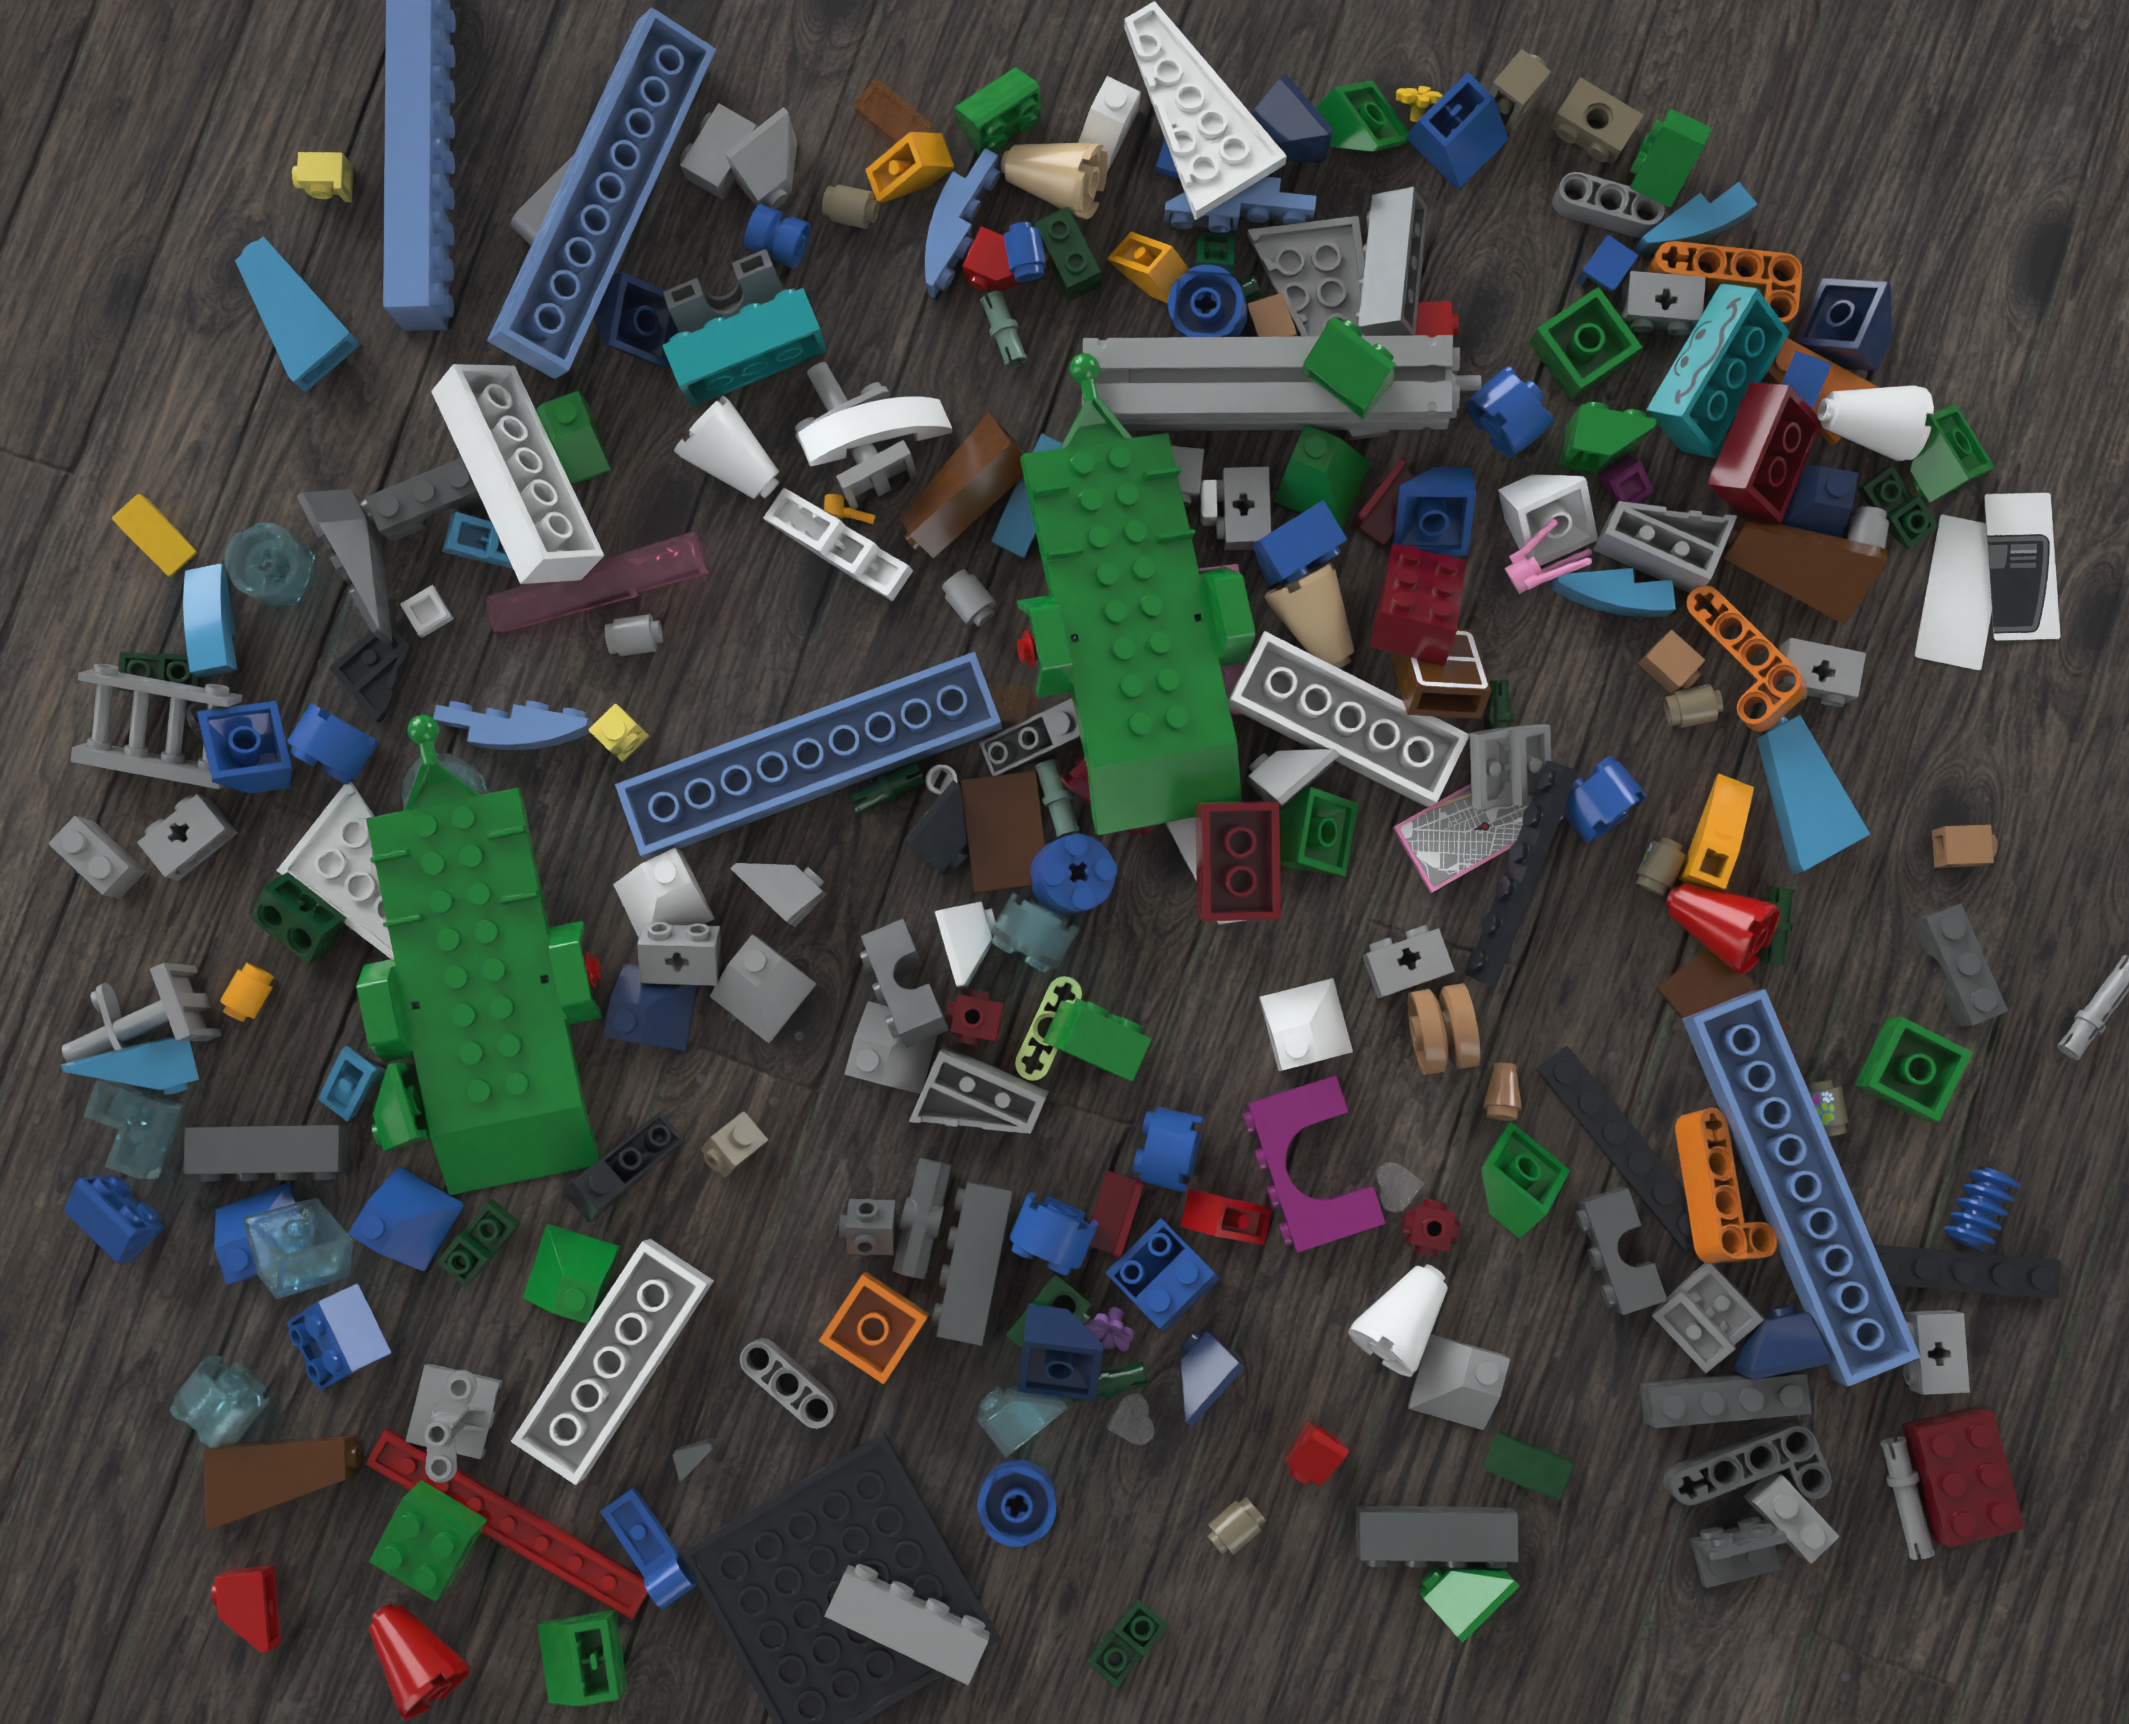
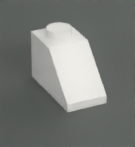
M1107 76L1090 108L1078 143L1096 142L1103 144L1104 147L1101 150L1107 151L1108 170L1139 111L1140 91Z

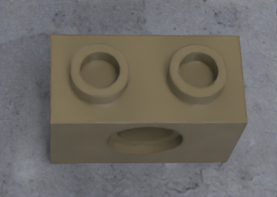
M1523 49L1518 52L1493 82L1489 92L1496 101L1505 130L1509 135L1538 102L1551 73L1540 57L1528 54Z
M1580 77L1559 109L1550 128L1556 131L1557 136L1563 141L1576 143L1586 149L1593 159L1599 162H1607L1613 166L1644 115ZM1595 120L1599 122L1602 129H1593L1587 121Z

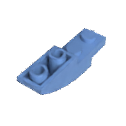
M986 148L966 179L954 171L952 172L935 206L929 226L925 251L926 286L928 295L934 299L940 289L945 291L949 287L955 276V271L953 270L960 258L962 260L966 259L974 242L972 225L966 221L972 222L981 207L979 200L986 190H993L1000 178L1001 171H999L998 155Z
M1264 177L1196 220L1184 192L1166 202L1164 223H1170L1171 226L1177 229H1191L1193 226L1208 227V230L1215 233H1227L1230 230H1237L1239 216L1246 217L1247 220L1256 223H1263L1268 221V219L1280 220L1286 225L1312 222L1316 196L1279 192L1281 178Z
M450 701L449 707L436 705L433 717L444 726L469 730L467 742L472 745L496 750H527L559 745L591 733L588 729L594 724L591 720L585 718L586 712L563 708L562 713L548 711L549 705L535 701H526V706L513 704L510 719H508L509 713L505 711L487 708L486 713L482 714L472 712L471 705Z

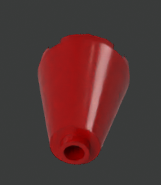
M1685 882L1681 887L1675 886L1666 900V906L1669 907V916L1733 971L1741 975L1749 973L1760 959L1754 956V954L1762 946L1765 948L1769 946L1780 919V912L1776 911L1779 907L1772 903Z
M389 1603L372 1615L373 1623L368 1630L397 1710L404 1720L413 1719L429 1710L430 1708L427 1704L438 1697L442 1701L469 1676L470 1672L468 1670H471L467 1662L402 1604L394 1607L392 1603Z

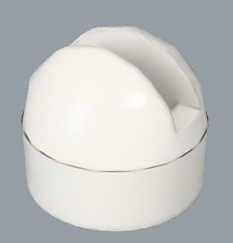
M936 765L926 775L928 789L937 795H941L952 780L957 782L955 771L947 765ZM942 770L947 774L942 780L939 789H937L933 785Z

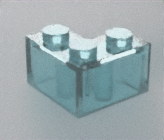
M97 1080L83 1117L118 1129L104 1167L140 1180L158 1178L186 1105L124 1083Z

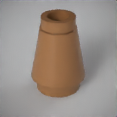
M1511 1063L1493 1064V1071L1483 1108L1487 1109V1118L1502 1121L1518 1119V1111L1522 1110L1516 1072L1517 1065Z

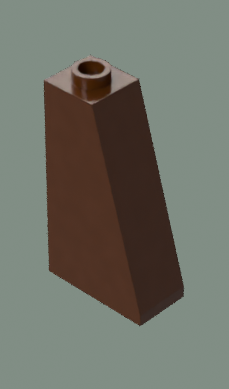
M990 413L983 417L900 518L907 530L903 536L917 552L924 549L934 558L1024 476L1020 461L1021 456L1024 454L1013 437Z
M1747 516L1740 526L1733 525L1725 545L1724 554L1725 560L1844 625L1888 562L1887 550L1882 547Z
M356 1435L223 1443L204 1449L206 1529L217 1528L356 1475L362 1461L361 1447L356 1445Z

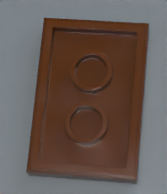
M1036 771L961 780L974 893L1033 886L1030 874L1031 864L1039 850L1045 846Z
M1707 947L1702 949L1656 988L1681 1020L1752 990H1759L1746 974L1741 975L1733 971ZM1774 1008L1785 1035L1792 1028Z

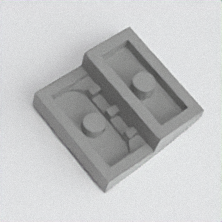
M1550 725L1515 726L1470 733L1472 808L1484 810L1509 804L1519 806L1531 804L1537 788V777L1540 771L1544 769L1546 761H1551Z
M1704 1263L1667 1297V1301L1662 1302L1652 1313L1654 1319L1705 1373L1733 1352L1735 1344L1764 1321V1316L1728 1277L1715 1264Z

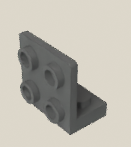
M1761 1517L1742 1519L1737 1522L1738 1527L1724 1530L1721 1526L1701 1530V1536L1691 1538L1690 1542L1702 1585L1705 1588L1780 1570L1781 1565L1775 1545L1788 1542L1786 1533L1766 1520H1761Z

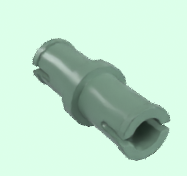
M990 292L987 294L990 300L987 299V296H983L980 302L991 325L989 329L991 339L997 341L1005 368L1021 366L1019 359L1024 364L1028 358L1017 334L1019 330L1018 323L1015 319L1011 318L1003 292Z
M1051 759L1037 764L1035 770L1038 773L1045 795L1042 799L1044 807H1049L1057 832L1056 836L1057 838H1062L1080 832V828L1077 825L1070 800L1073 799L1071 790H1066L1064 784L1059 780L1061 772L1058 759Z

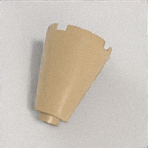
M1096 142L1015 144L1011 147L1010 151H1005L1001 161V171L1005 173L1007 182L1060 209L1068 207L1072 215L1087 220L1093 216L1099 206L1098 202L1093 201L1096 191H1104L1108 155L1107 151L1101 150L1104 145Z
M1331 561L1308 570L1309 573L1291 584L1286 583L1283 588L1281 585L1267 592L1264 597L1268 605L1309 654L1337 668H1341L1351 662L1349 655L1354 653L1355 650L1336 570Z

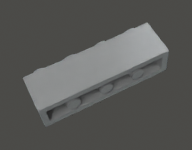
M857 1564L856 1568L851 1565L847 1566L824 1617L969 1685L989 1641L990 1632L984 1630L986 1625L983 1622L968 1615H964L963 1619L949 1613L950 1608L936 1599L928 1598L927 1602L913 1596L914 1590L903 1583L893 1581L890 1585L878 1579V1573L865 1565Z

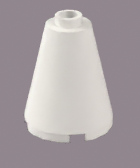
M1915 385L1833 391L1826 398H1823L1819 404L1817 415L1824 429L1893 460L1904 461L1905 459L1912 460L1916 458L1924 448L1931 430L1930 426H1925L1927 413L1933 414L1934 406L1929 391L1926 388Z
M722 396L719 402L716 401L689 429L691 437L686 442L681 439L674 449V452L679 457L753 499L759 495L764 499L767 498L780 483L775 478L779 470L735 407L725 396Z
M1426 1264L1424 1268L1415 1266L1352 1323L1348 1335L1367 1354L1371 1356L1374 1352L1384 1359L1381 1364L1398 1374L1411 1377L1414 1371L1418 1369L1448 1287L1443 1282L1445 1276L1431 1265Z

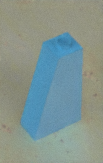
M264 236L258 241L251 242L243 249L241 256L235 260L288 377L304 392H307L361 344Z
M1784 715L1774 726L1767 730L1768 733L1757 738L1788 865L1793 875L1806 871L1870 835L1801 715L1789 721Z

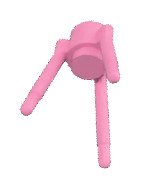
M1552 519L1519 551L1509 556L1513 564L1507 566L1505 571L1518 594H1521L1541 583L1590 565L1592 560L1587 557L1592 555V550L1586 549L1542 569L1534 557L1526 559L1525 556L1557 525V521Z

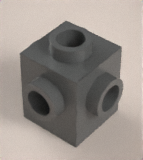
M849 1199L847 1215H840L839 1237L846 1238L847 1254L894 1255L896 1236L895 1200Z

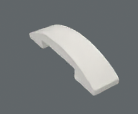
M896 397L868 402L834 413L798 432V438L811 467L844 459L849 448L912 433L916 441L952 433V426L939 399L929 397Z

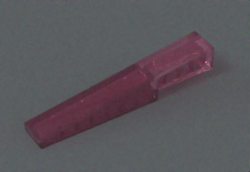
M693 531L601 560L582 580L529 583L486 596L485 601L493 632L499 634L640 596L639 592L708 574L710 571L701 537L697 531Z

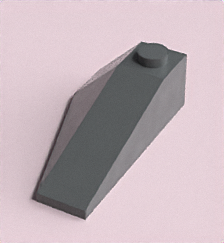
M352 489L303 492L297 495L319 539L322 538L329 550L336 554L330 558L335 569L339 571L347 584L353 583L354 586L348 589L371 632L386 646L391 644L393 640L381 535L374 522L366 498L361 500Z

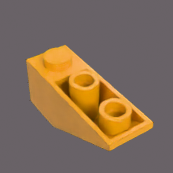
M1717 774L1680 872L1679 880L1717 890L1726 889L1740 851L1754 787L1722 774Z

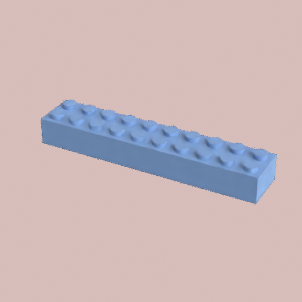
M386 0L383 307L404 331L448 330V318L454 315L453 298L449 295V281L454 280V266L452 259H449V246L454 244V229L452 223H449V210L454 209L455 199L453 189L449 187V174H454L455 171L454 156L452 151H450V139L455 137L454 119L450 115V103L455 102V87L453 81L450 80V68L455 67V51L453 45H450V33L455 32L456 21L454 12L450 9V0Z
M652 7L636 21L487 339L489 343L553 379L568 372L716 51L714 47Z
M972 652L617 783L615 787L641 857L650 860L675 847L681 849L1002 730V724L976 654Z
M1752 990L1683 1018L1682 1021L1718 1107L1726 1117L1729 1133L1767 1224L1775 1232L1778 1250L1804 1311L1809 1312L1830 1354L1832 1363L1827 1364L1833 1381L1848 1387L1920 1358L1921 1356L1766 990Z

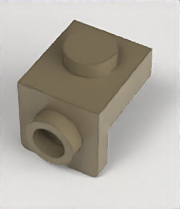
M743 1111L712 1135L703 1145L701 1151L704 1153V1159L712 1170L720 1172L726 1178L738 1165L764 1146L768 1139Z

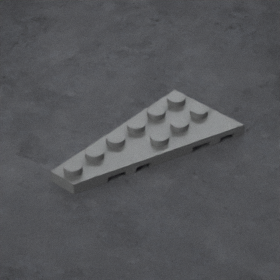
M1358 216L1248 230L1247 236L1277 294L1283 292L1298 336H1320L1333 316L1341 322L1347 319L1357 326L1356 312L1360 309L1361 304L1359 281L1361 276H1364L1365 267ZM1345 430L1350 440L1387 436L1389 430Z

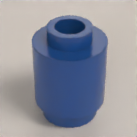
M1020 222L1009 227L1010 231L1003 235L1010 273L1014 274L1015 281L1017 282L1032 281L1043 277L1046 259L1040 228L1032 227L1030 222Z

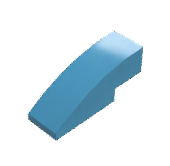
M1740 182L1736 183L1712 203H1709L1700 192L1645 234L1634 250L1638 255H1652L1657 252L1662 244L1668 241L1698 244L1707 242L1747 219L1758 204Z
M1041 434L1033 452L1059 449L1062 443ZM1023 476L1014 488L991 543L1025 559L1037 535Z
M455 512L450 516L442 552L513 569L491 521Z
M221 563L186 570L183 611L190 673L202 678L237 671L232 638L237 636L225 565Z
M1633 568L1569 573L1554 578L1550 582L1551 590L1567 599L1592 609L1616 615L1642 618L1667 617L1676 610L1673 580L1635 583Z

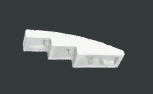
M786 488L782 489L763 517L766 522L892 602L913 572L909 565L881 550L871 540L846 527L841 520Z

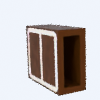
M1457 629L1445 666L1390 653L1407 715L1481 719L1492 690L1472 629Z

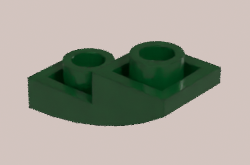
M1893 465L1884 467L1857 487L1869 507L1880 508L1887 512L1886 519L1889 521L1888 531L1906 549L1911 548L1939 527L1921 497L1911 495Z
M120 652V673L198 687V676L190 673L187 655ZM117 687V690H118V691H125V692H133V691H134V690L123 689V688H118V687Z
M491 1199L483 1206L466 1230L457 1235L437 1261V1264L466 1288L505 1245L521 1225V1222L494 1199Z
M1500 1430L1495 1434L1482 1468L1523 1487L1560 1500L1575 1462L1544 1447H1534Z
M1137 1599L1102 1639L1085 1663L1114 1688H1118L1141 1657H1145L1168 1624Z

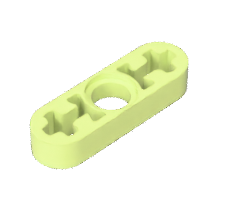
M1063 976L1051 982L1016 1057V1069L1027 1080L1035 1081L1043 1078L1048 1073L1058 1049L1053 1047L1051 1054L1048 1055L1043 1050L1039 1057V1061L1044 1064L1041 1071L1034 1070L1032 1075L1025 1072L1027 1066L1022 1063L1024 1056L1031 1057L1036 1049V1046H1029L1031 1038H1035L1042 1045L1050 1046L1043 1043L1044 1039L1039 1035L1037 1028L1042 1019L1047 1017L1054 1018L1055 1012L1045 1011L1047 1003H1050L1055 1008L1058 1001V995L1054 993L1055 988H1063L1066 983L1072 985L1071 992L1076 995L1073 1001L1066 1000V1002L1074 1004L1076 998H1082L1079 983L1071 977Z

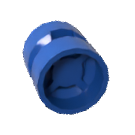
M760 203L753 211L744 236V249L754 253L767 249L768 254L772 253L773 261L794 269L805 253L810 238L811 224L793 216L783 219L781 211Z

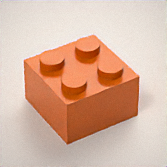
M866 1271L861 1275L819 1339V1342L882 1384H885L930 1313Z

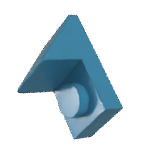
M345 1046L341 1050L318 1100L348 1122L357 1115L368 1091L384 1079L385 1072L354 1049Z

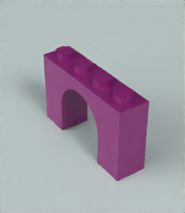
M1336 1075L1246 1104L1248 1112L1242 1113V1117L1249 1136L1256 1134L1260 1149L1254 1150L1260 1171H1268L1272 1186L1266 1187L1273 1209L1280 1208L1284 1223L1278 1225L1285 1246L1292 1245L1294 1251L1298 1253L1386 1224L1373 1186L1368 1185L1334 1197L1317 1199L1301 1193L1293 1185L1287 1174L1285 1158L1287 1148L1293 1137L1308 1125L1348 1113Z

